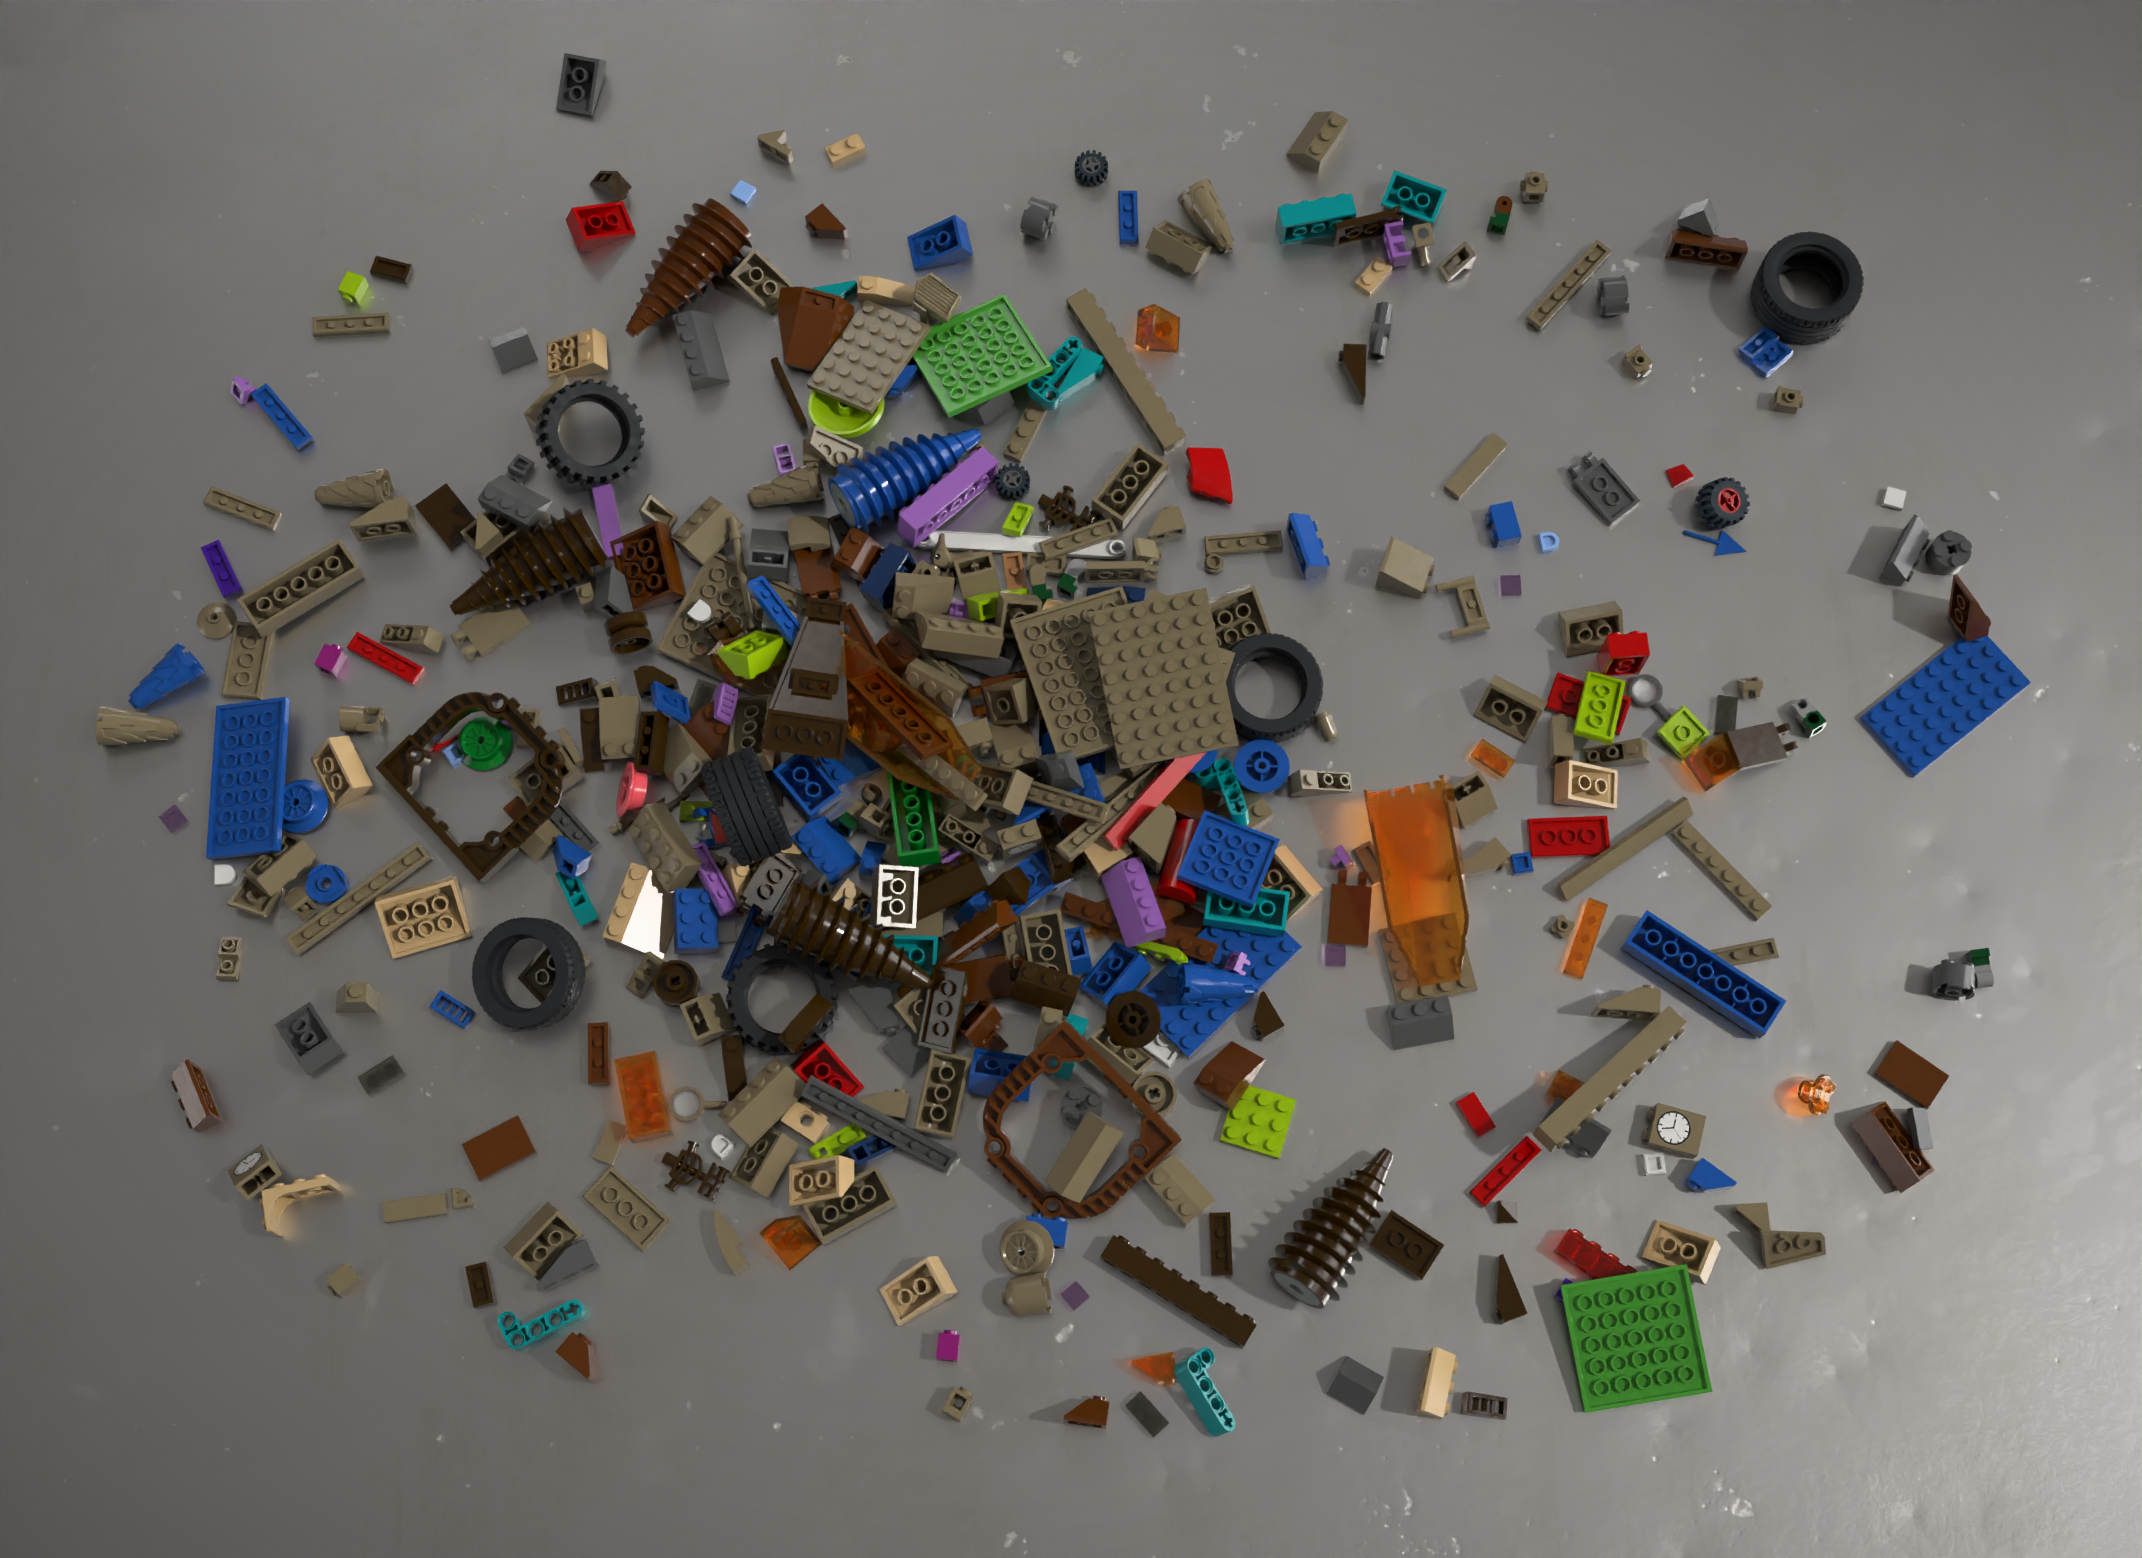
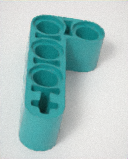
M1069 337L1048 358L1053 369L1052 372H1049L1052 374L1051 376L1043 375L1028 382V396L1048 411L1055 410L1059 406V391L1053 385L1074 364L1080 354L1082 342L1079 338ZM1063 360L1064 363H1058L1057 361ZM1033 386H1039L1040 388H1039V389H1034V388H1032V387H1033ZM1053 397L1054 400L1051 401L1046 398Z
M1221 758L1215 760L1209 768L1195 773L1199 786L1208 790L1220 787L1231 821L1244 826L1249 824L1250 817L1247 805L1229 759Z
M572 1299L522 1325L519 1317L510 1311L502 1312L497 1322L508 1346L516 1351H522L581 1320L586 1314V1308L580 1301ZM573 1306L578 1307L576 1315L570 1313L573 1311ZM560 1315V1323L553 1326L551 1324L552 1317ZM510 1316L513 1317V1324L510 1327H505V1319ZM536 1325H540L542 1328L541 1333L534 1336L532 1329ZM521 1335L522 1343L514 1346L513 1339Z
M1204 1347L1188 1354L1178 1362L1174 1372L1210 1434L1218 1437L1233 1431L1236 1424L1233 1415L1206 1372V1369L1214 1363L1215 1357L1211 1349Z

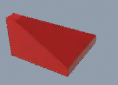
M1684 464L1666 470L1673 488L1691 482L1694 477Z

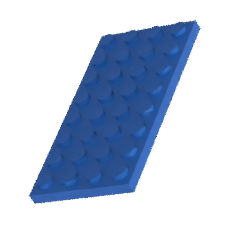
M1988 636L1966 642L1961 637L1862 715L1860 719L1906 770L1915 777L2025 689L2031 682Z
M280 697L216 706L206 848L207 859L214 860L281 852L289 698Z
M1207 926L1197 937L1219 945L1213 963L1210 964L1190 956L1187 957L1190 964L1223 970L1230 952H1243L1247 955L1246 959L1249 960L1250 965H1243L1242 970L1246 972L1245 976L1254 977L1255 981H1258L1259 990L1302 946L1286 931L1283 937ZM1172 960L1139 992L1145 993L1157 1004L1161 1014L1159 1031L1189 1058L1251 997L1180 1004L1177 998V979H1180V976L1183 974H1178L1179 965Z

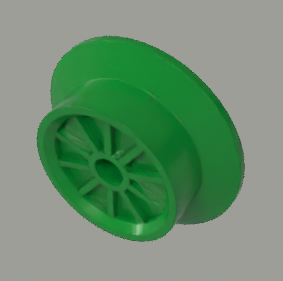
M479 717L471 720L461 729L457 738L461 750L456 746L459 757L463 754L465 756L462 760L463 763L472 769L487 771L500 766L507 759L512 747V738L508 728L501 721L492 717Z

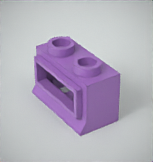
M1403 221L1384 224L1383 238L1389 262L1393 267L1409 265L1411 251L1406 252L1405 237L1401 234L1404 225Z

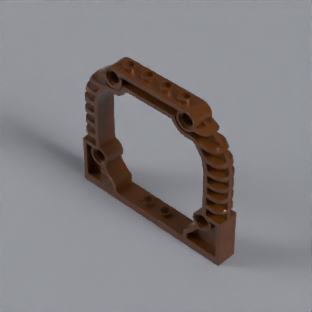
M1066 1019L1044 1038L994 1088L986 1101L983 1111V1128L987 1138L984 1144V1152L989 1157L987 1161L995 1169L999 1167L1003 1171L1002 1176L1009 1183L1013 1182L1018 1187L1016 1189L1023 1198L1028 1197L1032 1201L1031 1206L1038 1213L1042 1211L1050 1218L1058 1217L1060 1214L1070 1218H1090L1107 1211L1182 1140L1181 1136ZM1048 1057H1054L1057 1060V1064L1054 1067H1049L1046 1065L1045 1060ZM1089 1057L1105 1073L1103 1077L1111 1085L1115 1083L1119 1087L1117 1090L1124 1099L1129 1097L1145 1115L1140 1119L1139 1139L1132 1141L1129 1145L1128 1153L1130 1158L1097 1190L1088 1196H1084L1081 1202L1078 1203L1061 1196L1053 1188L1046 1189L1010 1152L1011 1140L1001 1128L1003 1113L1010 1103L1042 1072L1056 1073L1061 1068L1062 1063L1083 1062ZM995 1141L999 1143L1000 1149L992 1151L989 1148V1144ZM1135 1147H1143L1144 1153L1141 1156H1136L1133 1153ZM1050 1201H1055L1059 1207L1056 1210H1050L1047 1204Z

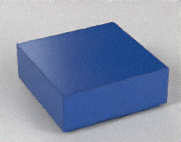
M1530 852L1511 854L1510 863L1513 875L1533 873L1534 869Z

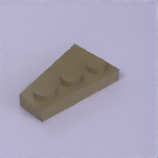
M817 426L810 428L806 445L835 471H837V466L840 463L849 467L850 459L853 457L860 460L863 447Z
M1760 1230L1763 1265L1766 1269L1826 1255L1825 1237L1820 1232Z

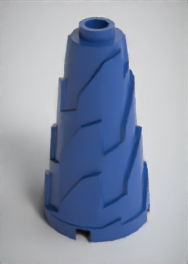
M180 642L175 644L130 693L128 701L135 709H143L153 702L156 703L170 692L176 691L187 683L190 684L205 673L200 662L190 651L183 652L186 648Z
M1181 963L1179 966L1178 974H1183L1180 976V979H1177V998L1180 1004L1254 996V993L1258 992V981H1255L1254 977L1190 963Z

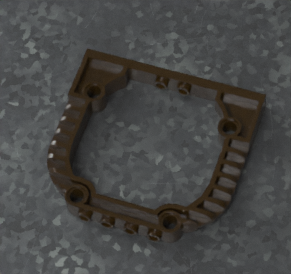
M467 692L445 702L413 735L409 734L375 768L479 882L486 883L520 850L519 847L558 808L563 795L564 780L560 769L565 764V758L558 750L560 746L553 739L549 740L545 736L547 732L540 725L536 726L532 722L534 718L527 711L523 712L519 708L521 704L514 697L509 698L498 692L492 695L481 692ZM503 699L502 707L498 708V701ZM484 711L488 716L496 720H506L535 752L534 764L543 775L540 792L534 801L502 832L489 831L484 836V841L463 842L460 844L448 831L450 827L443 820L439 821L435 815L437 813L430 806L426 807L414 792L419 788L421 767H426L431 762L430 750L460 720L471 713ZM421 752V759L417 761L416 755ZM555 755L556 760L554 764L550 765L549 759ZM496 837H499V844L497 846H494V839Z

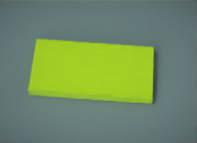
M1587 671L1574 725V735L1612 745L1626 681Z

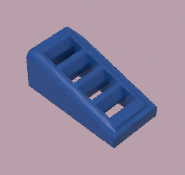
M442 990L439 991L429 1006V1009L462 1029L465 1028L475 1011ZM444 998V999L446 1000V1002L444 1003V1005H443L442 1008L440 1009V1008H438L437 1006L439 1005V1003H440V1002L442 1001V999ZM451 1002L453 1006L451 1007L449 1012L446 1013L445 1009ZM456 1007H459L460 1010L456 1016L452 1017L451 1015ZM463 1011H466V1016L464 1017L462 1022H460L458 1020L459 1017L461 1016Z

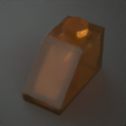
M1173 1352L1131 1360L1133 1368L1154 1382H1161L1162 1386L1174 1384V1380L1177 1379L1174 1372L1176 1364Z

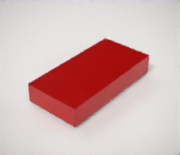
M1474 1092L1456 1102V1105L1477 1138L1496 1127Z

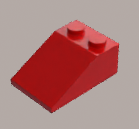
M623 201L573 207L566 218V223L578 252L596 250L633 236L636 233Z
M821 1038L790 1065L806 1084L812 1075L851 1097L855 1096L864 1087Z

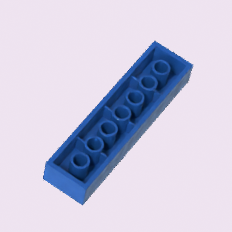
M1648 910L1642 915L1621 947L1759 1039L1766 1034L1786 1003V1000Z

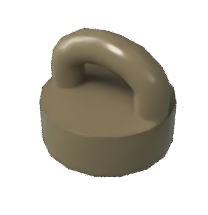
M867 783L861 791V796L866 804L873 803L875 805L881 798L882 791L878 786Z

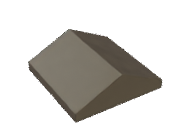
M548 819L519 848L537 864L554 847L557 836L561 835L564 837L565 834Z
M244 877L227 902V906L265 918L275 910L283 892V887L278 894L270 897L260 891L247 877Z
M912 988L893 1004V1007L911 1030L919 1036L928 990Z

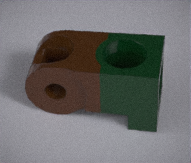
M1501 196L1497 199L1494 208L1495 217L1490 216L1487 227L1488 232L1505 235L1512 209V200L1509 197Z

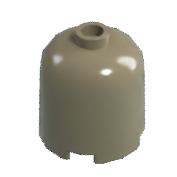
M1046 1272L1014 1277L1007 1282L1005 1292L1002 1293L1003 1305L1008 1306L1012 1315L1022 1317L1052 1313V1306L1048 1307V1299H1052L1049 1279H1045V1276H1047Z

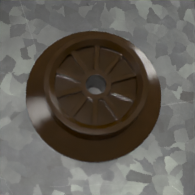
M1127 991L1116 996L1109 1004L1106 1011V1027L1110 1036L1121 1046L1127 1048L1144 1047L1151 1043L1159 1033L1161 1026L1160 1010L1155 1001L1145 993Z

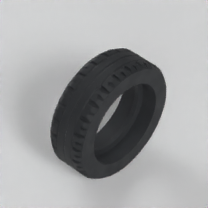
M1260 633L1259 635L1254 634L1240 640L1229 649V651L1235 652V656L1226 680V686L1236 734H1240L1239 736L1247 740L1262 739L1277 743V741L1283 742L1289 740L1290 737H1295L1311 723L1322 699L1323 677L1315 657L1301 643H1297L1295 639H1291L1288 636L1285 637L1282 634ZM1258 658H1273L1286 663L1297 673L1301 682V698L1291 713L1279 719H1263L1250 714L1239 704L1235 694V680L1238 672L1246 663Z
M519 917L498 924L483 938L474 956L472 984L480 1006L494 1021L512 1029H540L559 1023L577 1005L585 985V960L583 959L584 956L581 953L578 942L563 926L547 919ZM531 938L543 942L549 949L554 959L556 975L553 989L548 998L540 1006L528 1009L517 1006L509 998L504 988L502 971L505 958L510 949L520 940Z

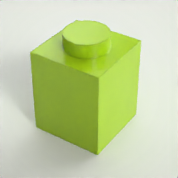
M347 271L337 290L345 302L359 304L369 285L364 276Z

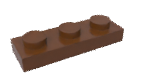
M608 1022L588 1023L589 1085L610 1084Z

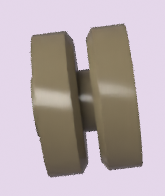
M1147 1072L1135 1081L1133 1088L1163 1119L1168 1117L1174 1109L1177 1098L1176 1087L1173 1081L1166 1074L1160 1072ZM1152 1094H1155L1157 1096L1154 1099L1150 1098ZM1131 1100L1134 1111L1142 1118L1145 1114Z

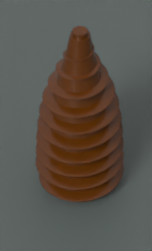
M709 198L703 205L693 203L692 209L695 215H683L686 227L675 225L678 237L667 236L666 240L670 247L669 250L665 248L658 249L662 260L661 262L651 261L655 272L654 274H645L648 286L647 288H640L641 300L636 303L637 308L626 325L625 331L634 338L640 335L660 319H665V316L670 312L679 313L678 306L683 303L692 306L689 298L693 295L704 298L701 288L708 286L714 289L711 279L715 276L725 279L721 269L725 266L734 269L731 259L734 256L744 259L740 251L743 246L752 248L749 241L752 235L748 228L738 217L716 200Z

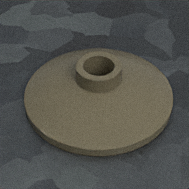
M214 602L206 605L200 611L197 617V627L209 639H222L233 631L237 617L234 610L228 604ZM214 616H218L215 621H212Z

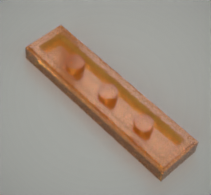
M1588 898L1563 973L1583 979L1608 904Z

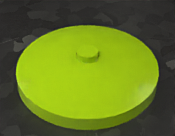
M812 391L808 400V412L814 426L847 439L862 435L873 428L883 414L885 402L883 398L874 413L870 415L816 391Z

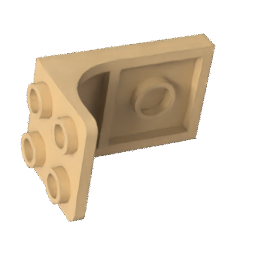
M325 1174L314 1176L312 1180L297 1179L292 1181L293 1184L285 1185L284 1183L272 1185L270 1189L261 1190L262 1197L259 1198L261 1209H264L265 1215L262 1218L263 1228L276 1237L281 1236L280 1218L288 1204L299 1199L339 1191L338 1182L328 1176L326 1177Z

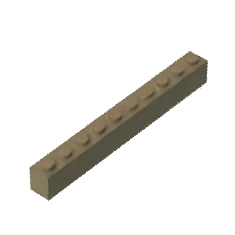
M1085 288L1066 298L1067 309L1096 353L1104 357V365L1164 456L1183 446L1186 437L1184 430L1176 425L1172 412L1166 410L1162 397L1157 396L1152 382L1147 381L1144 370L1135 363L1136 359L1133 353L1128 352L1125 348L1126 344L1123 338L1118 337L1115 333L1116 329L1113 323L1107 321L1103 308L1097 306L1093 293L1089 294Z
M1668 1006L1544 1120L1532 1135L1550 1152L1556 1147L1561 1149L1568 1140L1566 1138L1569 1135L1575 1136L1580 1131V1125L1583 1122L1587 1124L1594 1117L1592 1113L1596 1110L1600 1112L1608 1104L1606 1102L1607 1099L1613 1100L1621 1092L1619 1088L1622 1085L1626 1088L1634 1080L1632 1076L1635 1073L1639 1076L1646 1069L1645 1064L1647 1062L1652 1064L1659 1057L1658 1052L1660 1050L1666 1051L1672 1044L1671 1040L1673 1038L1677 1040L1685 1032L1683 1027L1687 1022L1673 1008Z

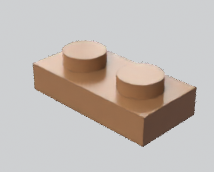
M1022 552L1002 554L1007 590L1027 588Z

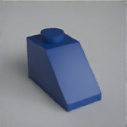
M918 365L905 366L885 397L896 398L903 395L919 377Z
M872 841L866 842L858 872L860 880L872 882L873 866L883 865V856L886 853L887 844Z
M1083 926L1064 930L1073 976L1093 972Z
M1704 1158L1698 1160L1684 1180L1688 1183L1690 1189L1695 1192L1700 1191L1701 1193L1731 1189L1737 1183Z

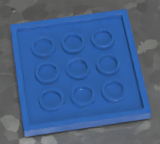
M1204 810L1176 879L1253 908L1280 839L1247 826L1236 824L1229 819Z

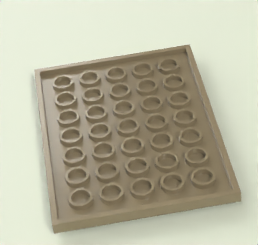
M719 553L705 566L702 565L656 648L662 654L754 696L774 694L787 662L786 659L780 665L773 666L768 671L757 674L753 679H744V677L734 675L717 654V650L720 648L705 628L713 621L718 622L719 617L728 611L733 615L743 632L735 638L730 637L729 642L722 646L724 647L756 630L763 632L762 619L764 611L750 593L756 629L749 630L737 563ZM767 580L787 608L804 618L807 597L803 598L802 591L778 580ZM699 599L705 602L711 609V618L705 623H698L687 614ZM787 642V649L790 651L792 647ZM805 680L800 681L799 686L801 688H805L807 686V682Z
M1122 586L1010 620L1015 640L1054 751L1057 753L1073 750L1076 760L1116 748L1088 612L1128 604Z
M1206 588L1088 612L1120 770L1239 746Z

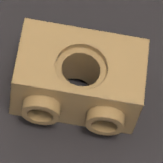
M801 1100L799 1103L796 1101L786 1111L781 1122L815 1145L819 1143L830 1127L827 1121L828 1117L819 1111L817 1114L811 1111V1106ZM804 1117H811L812 1122L808 1126H803L801 1124Z

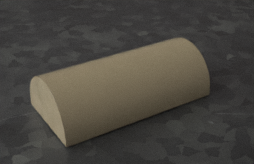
M931 1049L913 1130L935 1138H954L971 1061L970 1057Z

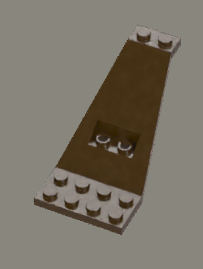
M807 597L805 617L768 707L762 749L843 760L848 727L844 632L847 602ZM805 680L807 686L801 688L799 686L800 681ZM825 683L827 689L822 691L819 689V685Z

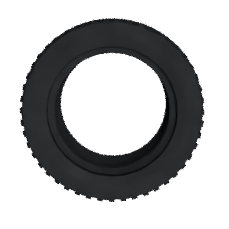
M1800 232L1788 235L1770 248L1753 280L1751 300L1755 315L1763 327L1766 326L1784 341L1796 344H1813L1831 338V336L1836 335L1844 327L1859 302L1864 285L1861 265L1850 248L1840 240L1827 234ZM1796 268L1812 270L1824 277L1830 284L1834 295V302L1822 308L1800 306L1791 301L1783 292L1779 275L1787 270Z
M752 747L744 748L741 752L736 751L731 753V755L722 757V760L719 758L701 767L702 777L719 822L741 866L745 867L753 862L761 861L762 858H768L772 854H778L781 852V849L784 851L791 848L793 844L783 815L762 765Z

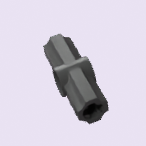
M1381 302L1376 305L1368 357L1373 360H1380L1385 357L1393 305H1390L1388 302Z

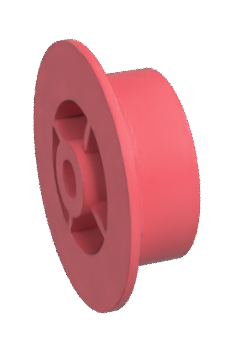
M632 762L627 763L621 776L616 801L618 817H622L627 810L639 812L645 799L647 774L635 771Z

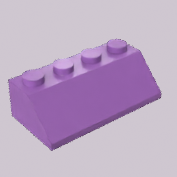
M1140 856L1121 861L1101 875L1126 948L1165 937L1166 926Z

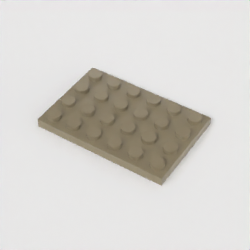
M865 300L806 383L807 388L872 415L930 332V325Z

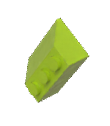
M756 630L718 649L717 654L734 675L744 677V679H753L757 674L766 672L769 668L780 665L782 661L788 659L787 641L782 635Z

